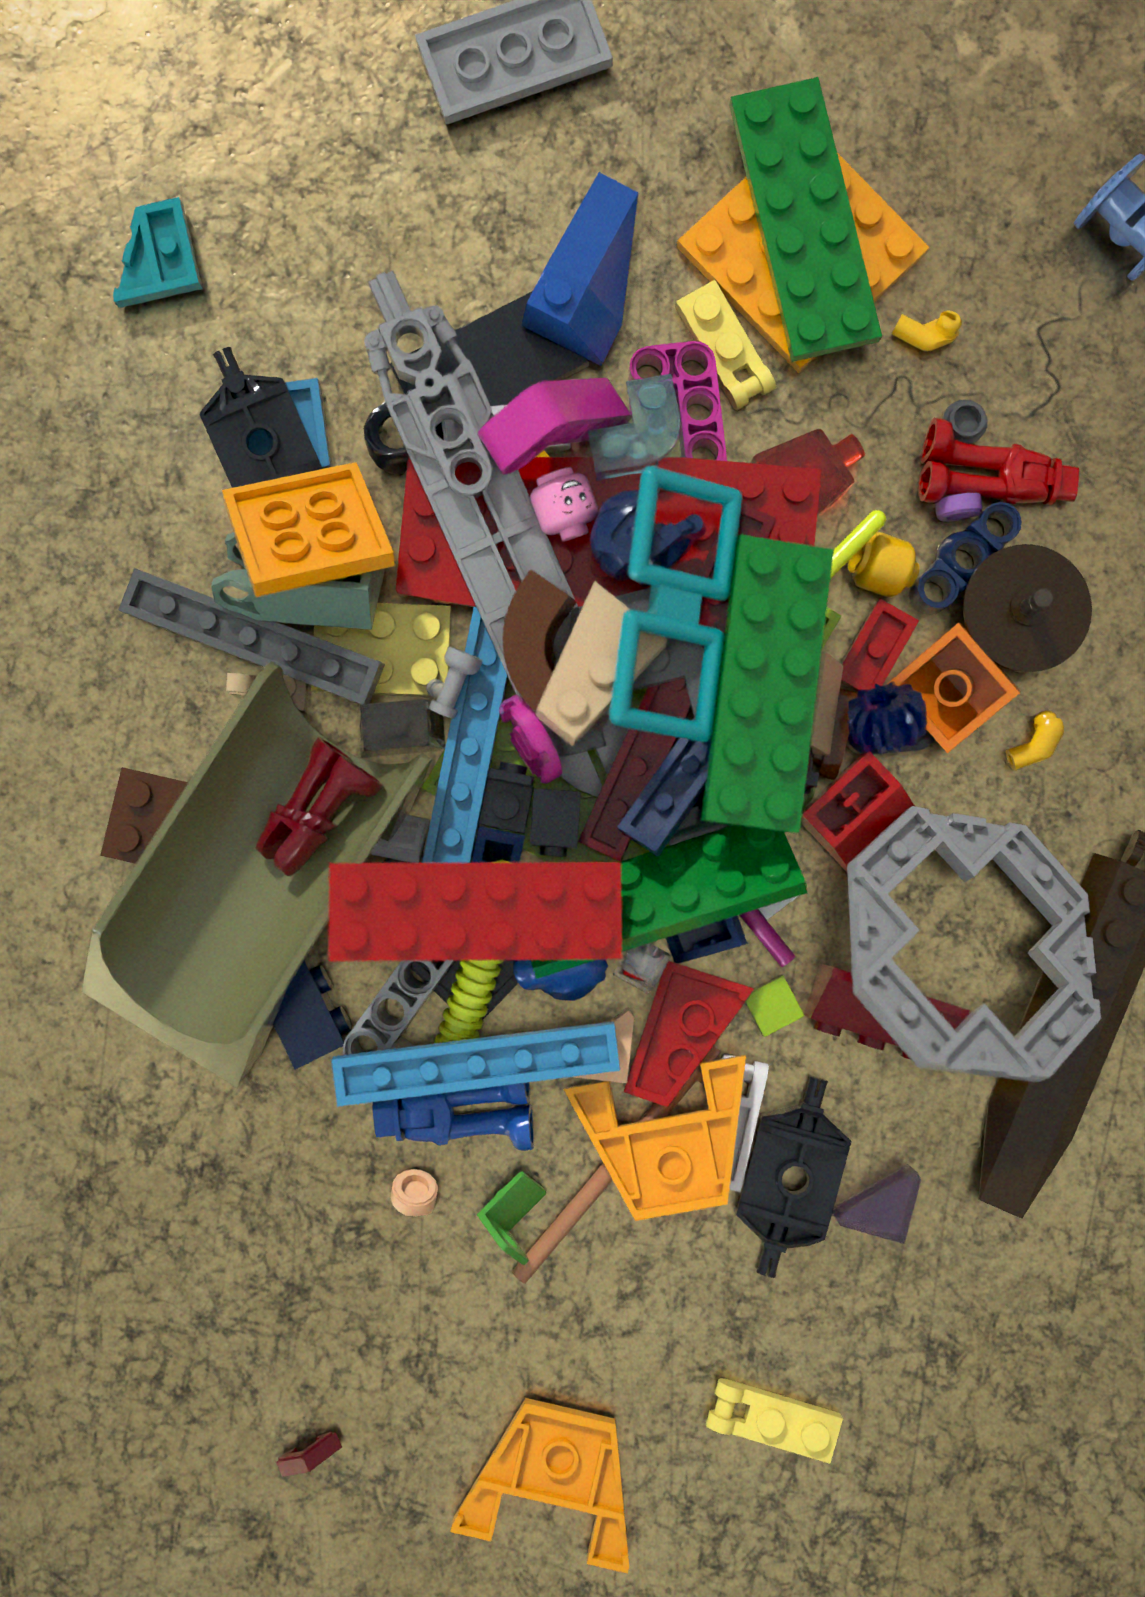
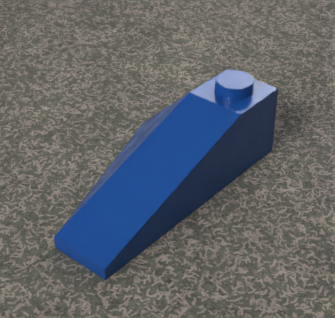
M599 172L527 301L521 325L602 366L622 326L639 192Z

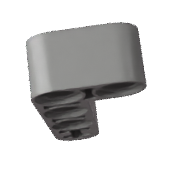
M455 960L417 961L426 964L429 968L431 979L428 982H420L412 976L411 964L414 961H401L346 1037L343 1044V1055L364 1053L359 1044V1036L361 1035L373 1038L377 1044L378 1051L414 1046L401 1035ZM390 998L399 1001L404 1009V1017L394 1018L390 1016L385 1009V1000Z

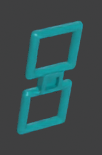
M648 466L643 469L640 479L628 573L634 581L651 584L648 613L628 610L622 616L609 719L614 725L699 742H706L711 738L724 647V634L719 629L698 625L702 597L723 601L729 597L731 592L743 498L738 489L654 466ZM659 489L722 505L713 579L649 564ZM640 631L704 645L695 721L630 708Z

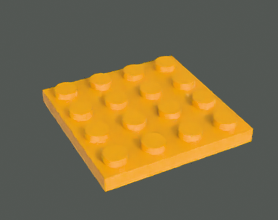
M838 154L873 300L876 302L926 255L930 247ZM745 177L677 240L676 247L710 282L716 280L725 298L799 374L816 357L791 362L747 177Z

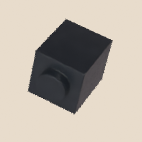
M534 788L530 845L540 846L539 855L567 857V848L577 849L581 792Z

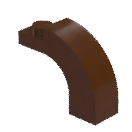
M530 569L514 593L506 613L503 628V652L509 676L523 700L537 712L539 703L555 670L553 645L556 634L577 602L564 591ZM604 713L591 728L600 732L609 720V715Z

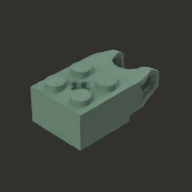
M232 532L225 539L228 559L245 568L240 550L235 545L237 541L234 532ZM245 568L232 570L214 578L211 588L214 603L255 620L372 630L385 568L259 597L254 595ZM233 586L249 594L244 598H233L227 595L222 588Z

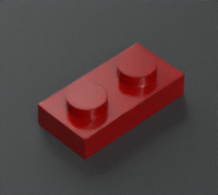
M882 599L877 600L841 663L843 665L841 684L873 701L919 620Z

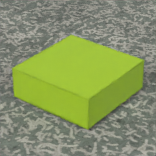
M780 975L755 988L746 1001V1005L763 1037L805 1016L784 975Z

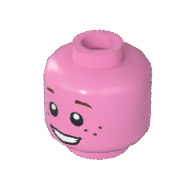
M569 467L538 478L536 480L538 487L533 490L530 498L542 532L549 535L560 534L562 541H568L587 534L589 530L586 524L593 521L599 513L587 477L583 474L573 473L572 468Z

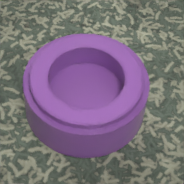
M979 493L951 495L935 503L937 519L940 521L964 520L978 516L983 511L981 494Z

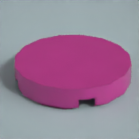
M516 694L503 701L499 708L501 720L504 723L511 720L514 728L509 733L511 736L510 740L529 771L533 775L535 774L537 777H540L541 782L545 784L560 777L563 772L557 751L532 708L522 697Z

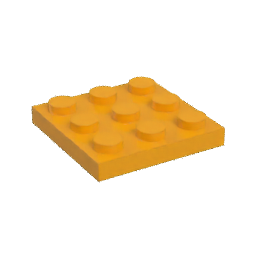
M357 462L222 490L224 504L255 597L395 566L394 552Z

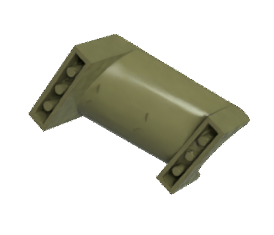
M272 661L257 675L241 703L127 879L122 883L96 923L91 934L81 991L238 1088L262 1054L289 983L329 921V863H365L380 838L386 841L391 840L402 825L405 817L409 815L432 762L430 757L422 753L407 763L380 764L357 758L337 747L354 761V764L367 771L384 786L378 794L371 797L357 793L351 794L339 806L330 820L338 826L325 834L330 839L324 842L312 854L300 870L292 876H286L274 866V859H265L255 849L256 844L267 825L270 811L275 812L278 804L286 805L293 795L308 766L310 751L318 736L329 743L331 742L309 724L293 703L283 678V670ZM327 781L322 785V787L320 788V790L317 792V794H316L315 797L313 798L311 804L309 805V807H308V809H307V812L310 810V808L312 807V805H313L314 802L316 801L317 797H318L319 794L321 793V791H322V789L324 788V786H325V784L327 783Z

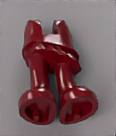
M319 736L311 748L308 766L293 795L286 805L278 804L275 812L270 811L267 825L259 837L255 848L265 859H274V866L286 876H292L300 870L312 854L324 842L330 839L325 834L338 827L330 820L339 806L351 794L357 793L371 797L378 794L384 786L367 771L354 764V761L349 756ZM327 781L321 793L317 797L316 801L314 802L310 810L307 812V809L311 804L313 798L320 790L322 785Z

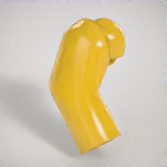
M943 311L938 319L923 325L902 314L892 335L923 351H932L952 343L958 337L962 320L954 311Z

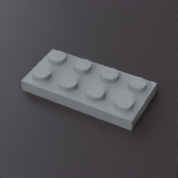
M513 0L415 35L417 47L446 125L599 72L613 65V57L592 0Z

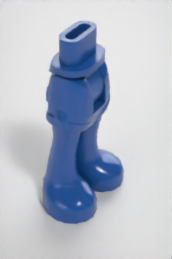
M527 1082L373 1102L376 1137L395 1136L396 1141H404L406 1137L408 1140L434 1142L441 1146L448 1144L449 1140L498 1134L508 1136L517 1150H533L534 1125L532 1105L529 1104L530 1085ZM494 1102L520 1105L502 1110L454 1115V1107Z

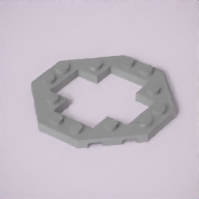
M911 806L847 864L853 993L918 1068L1040 1082L1052 1076L1101 1020L1100 1003L1098 999H1093L1091 976L1096 974L1093 938L1086 936L1084 915L1090 912L1088 894L1026 825L1009 822L1003 826L986 823V818L956 813L950 816L931 814L929 809ZM934 850L941 855L964 882L973 878L993 859L1052 925L1045 935L1028 951V954L1058 989L1015 1037L985 1004L975 1008L954 1030L892 960L920 930L888 894Z

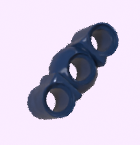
M993 503L981 512L964 531L952 533L946 537L937 550L936 561L927 568V571L910 588L909 599L913 608L921 614L930 616L938 614L952 604L956 597L966 589L968 581L976 568L986 558L1003 549L1007 543L1017 536L1022 524L1021 516L1017 509L1009 503ZM987 518H996L1003 524L1004 536L999 537L990 533L986 524ZM956 550H965L971 554L974 561L973 569H964L959 566L955 557ZM925 582H935L941 587L943 591V600L941 602H934L928 599L924 591Z

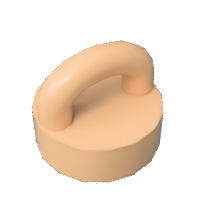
M417 1169L405 1170L398 1174L392 1184L391 1201L398 1212L406 1216L429 1215L434 1210L438 1191L436 1180L429 1173Z

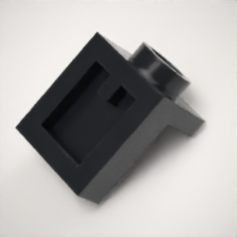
M500 762L499 770L488 768V780L479 820L480 825L525 833L535 784V777L526 775L528 767Z

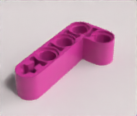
M688 341L651 345L638 349L630 360L628 374L630 389L642 398L674 396L681 457L693 458L692 452L701 447L711 450L715 460L727 461L716 360L710 347L702 342ZM689 360H695L702 364L705 372L697 376L689 375L683 370L682 364ZM652 365L659 370L660 376L652 381L644 380L638 375L637 370L641 366ZM693 404H701L709 410L710 416L704 420H695L688 414L687 408Z
M608 378L543 381L532 385L513 399L480 428L478 436L503 475H507L525 466L548 446L605 438L626 425L632 418V414Z

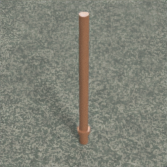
M713 1046L702 1063L714 1061L721 1051ZM699 1065L669 1107L653 1103L638 1122L667 1117L695 1082L699 1081L701 1083L703 1081L701 1066ZM604 1163L528 1251L526 1256L529 1261L525 1265L519 1262L512 1270L513 1275L519 1281L526 1284L613 1181Z

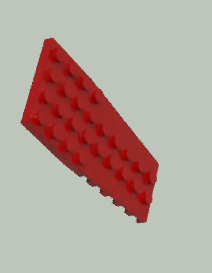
M535 457L525 466L518 469L530 497L533 490L538 487L536 481L538 478L554 471L571 467L573 473L583 474L587 477L598 506V511H600L601 505L609 497L622 491L639 490L641 473L644 468L648 466L658 467L738 489L742 494L743 504L777 519L769 539L815 546L821 469L685 457ZM408 458L396 592L404 597L407 595L430 599L438 603H453L477 607L412 461ZM462 463L455 470V477L464 485H473L482 477L481 470L474 463ZM659 489L654 525L658 523L665 525L670 523L677 524L685 520L687 516L696 514L701 517L706 526L705 535L702 538L696 539L690 550L670 569L699 575L720 528L722 505ZM483 496L475 498L490 534L497 533V527ZM595 519L586 524L589 530L587 534L568 541H562L560 534H546L578 607L584 606L594 581L614 597L651 587L649 585L643 588L632 579L617 581L600 568L591 550L590 537ZM502 541L495 545L514 588L517 590L521 581Z

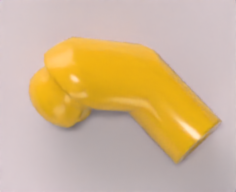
M1046 710L1038 713L1034 717L1033 727L1036 731L1032 740L1006 750V757L1012 770L1015 771L1038 763L1053 755L1064 734L1063 721L1057 718L1054 712Z

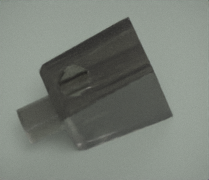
M427 699L360 705L357 711L360 757L444 751L446 747L444 717L429 709L431 701Z

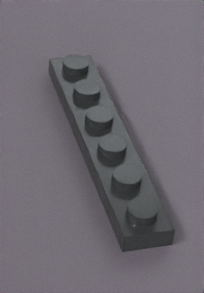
M134 568L118 609L123 613L265 667L272 661L282 668L283 674L367 707H369L385 666L380 661L272 621H259L238 612L230 611L214 603V598L136 568Z

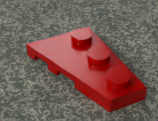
M666 960L624 1092L669 1107L755 989Z

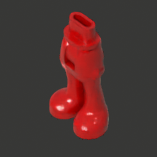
M934 417L929 424L921 456V463L926 465L921 470L918 481V493L921 502L936 503L946 495L979 493L983 497L999 499L1001 502L1013 505L1016 503L1036 502L1053 505L1056 500L1075 501L1078 492L1079 467L1062 465L1061 458H1053L1051 460V457L1026 449L1018 444H1012L1011 447H993L958 441L954 438L952 423L945 419ZM945 465L997 470L998 477L949 470Z

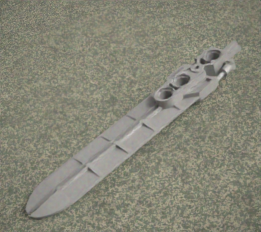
M394 271L386 274L383 272L377 275L375 279L368 281L385 320V323L378 325V329L368 333L364 340L372 373L378 374L387 409L417 472L515 694L520 696L509 676L503 652L504 621L516 590L495 544L503 541L521 582L531 569L574 600L575 598L548 537L540 528L531 499L518 470L503 475L478 436L480 428L494 415L470 360L465 357L455 341L458 337L439 306L432 305L424 309L421 306L411 311ZM414 333L421 337L423 346L416 353H405L397 346L399 338L404 334ZM436 338L442 346H448L459 363L453 374L450 373L442 377L438 372L441 363V349ZM387 353L399 379L415 385L416 389L409 391L408 394H395L392 392L387 371L391 369ZM447 419L458 422L462 427L461 436L455 441L448 442L442 440L435 431L440 422ZM470 462L477 465L482 474L480 480L473 485L460 483L455 477V470L460 464ZM481 495L498 530L493 535L490 534L475 498ZM571 612L559 628L554 640L553 655L555 658V668L569 639ZM610 707L605 712L607 715L610 713ZM610 719L602 728L607 746L595 749L607 776L629 728L614 725ZM541 721L559 756L561 736ZM587 751L563 758L559 757L563 772L561 777L566 782L585 793L599 796L603 786Z

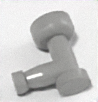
M448 646L444 659L450 669L445 681L433 679L427 684L426 689L428 694L436 699L431 701L429 709L443 716L455 719L458 710L454 706L467 674H476L483 660Z

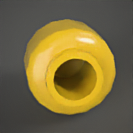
M877 532L848 561V570L852 573L856 586L889 598L900 594L905 587L910 588L915 583L920 568L919 563L916 562V552L911 543L881 532Z

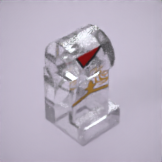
M651 943L626 950L612 975L649 994L650 990L652 991L658 982L671 954Z

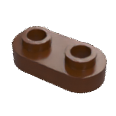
M840 688L830 756L812 754L813 766H817L816 772L819 773V777L835 780L839 773L856 708L857 692Z

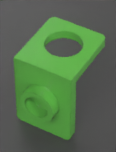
M519 1172L505 1187L496 1193L495 1197L477 1216L500 1249L522 1265H525L529 1259L509 1231L546 1195V1191L527 1174Z

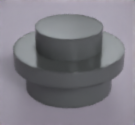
M959 400L952 403L942 416V419L952 423L954 438L964 443L973 444L977 442L987 429L988 420L984 409L978 403L971 400Z

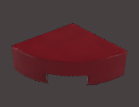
M329 1432L316 1437L317 1441L303 1451L297 1452L295 1447L279 1457L276 1463L282 1477L308 1473L341 1449L342 1445L336 1432Z

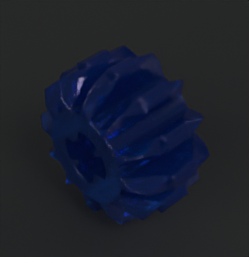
M894 681L885 686L875 684L871 690L862 689L858 691V697L848 702L849 710L847 713L849 720L847 723L849 733L853 737L854 743L860 744L863 751L869 752L877 749L880 755H883L887 750H895L900 753L901 747L917 745V738L926 734V704L922 699L921 692L914 691L911 684L896 686Z

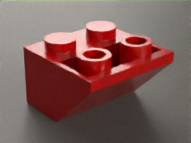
M868 751L852 762L802 810L801 824L847 872V864L903 812L911 806L915 807L900 782Z

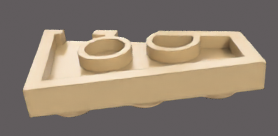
M595 581L536 712V716L572 746L577 743L611 705L622 616L626 611L630 610ZM640 631L634 681L665 649L668 641L665 637Z

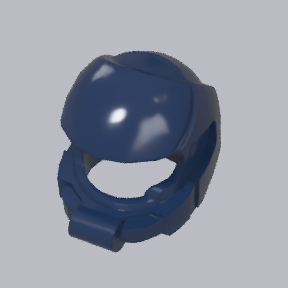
M639 490L622 491L609 497L601 505L599 514L592 527L590 537L591 550L596 563L600 565V568L608 576L617 581L631 579L628 569ZM691 514L677 524L670 523L665 525L658 523L654 525L649 564L670 569L690 550L695 540L705 535L706 526L701 517ZM636 581L643 588L651 585Z

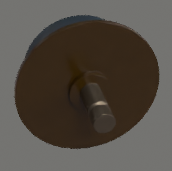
M1021 544L1006 547L993 553L976 568L965 589L963 615L969 635L994 663L1018 672H1040L1063 663L1082 645L1091 624L1092 602L1086 581L1071 561L1050 548L1032 544Z

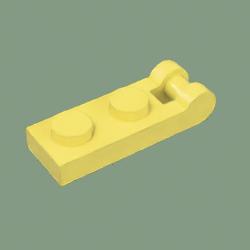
M716 280L676 301L675 308L694 341L708 345L713 351L716 360L718 383L731 406L736 411L749 404V398L761 393L764 396L776 389L774 377L761 361ZM746 368L750 378L740 383L736 380L734 374Z
M718 1379L715 1395L718 1396L715 1410L709 1411L705 1424L709 1429L725 1435L733 1434L822 1462L831 1463L843 1421L840 1413L729 1379ZM736 1403L747 1404L743 1418L732 1415Z

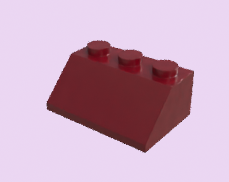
M820 963L804 1013L806 1017L815 1020L813 1029L840 1037L842 1029L858 1033V1043L884 1051L886 1043L899 1046L853 993L852 973ZM926 997L954 1030L970 1014L971 1010ZM902 1050L901 1056L911 1060V1058L904 1052V1050Z

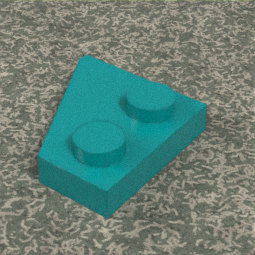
M180 197L135 207L130 226L132 236L125 245L122 257L124 269L119 288L114 289L113 299L118 308L203 289L184 205Z

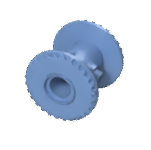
M1142 154L1135 156L1121 170L1116 172L1092 197L1074 221L1075 227L1079 230L1099 213L1110 224L1109 235L1115 244L1122 247L1132 245L1144 257L1127 275L1132 281L1145 272V193L1131 180V177L1145 162V156Z

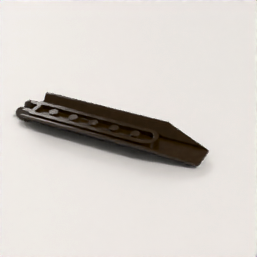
M1140 830L1133 833L1121 861L1093 853L1079 884L1088 894L1090 912L1084 915L1086 936L1093 938L1096 974L1091 976L1093 999H1098L1100 1003L1101 1020L1050 1078L1035 1082L998 1077L987 1103L979 1200L1021 1219L1028 1211L1075 1135L1145 968V871L1135 867L1145 851V832ZM1044 971L1041 974L1017 1033L1058 989Z

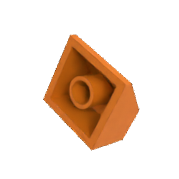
M957 623L887 683L947 753L1021 692L999 665L994 663L969 635L962 623Z

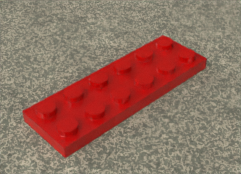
M621 862L329 863V961L622 959Z

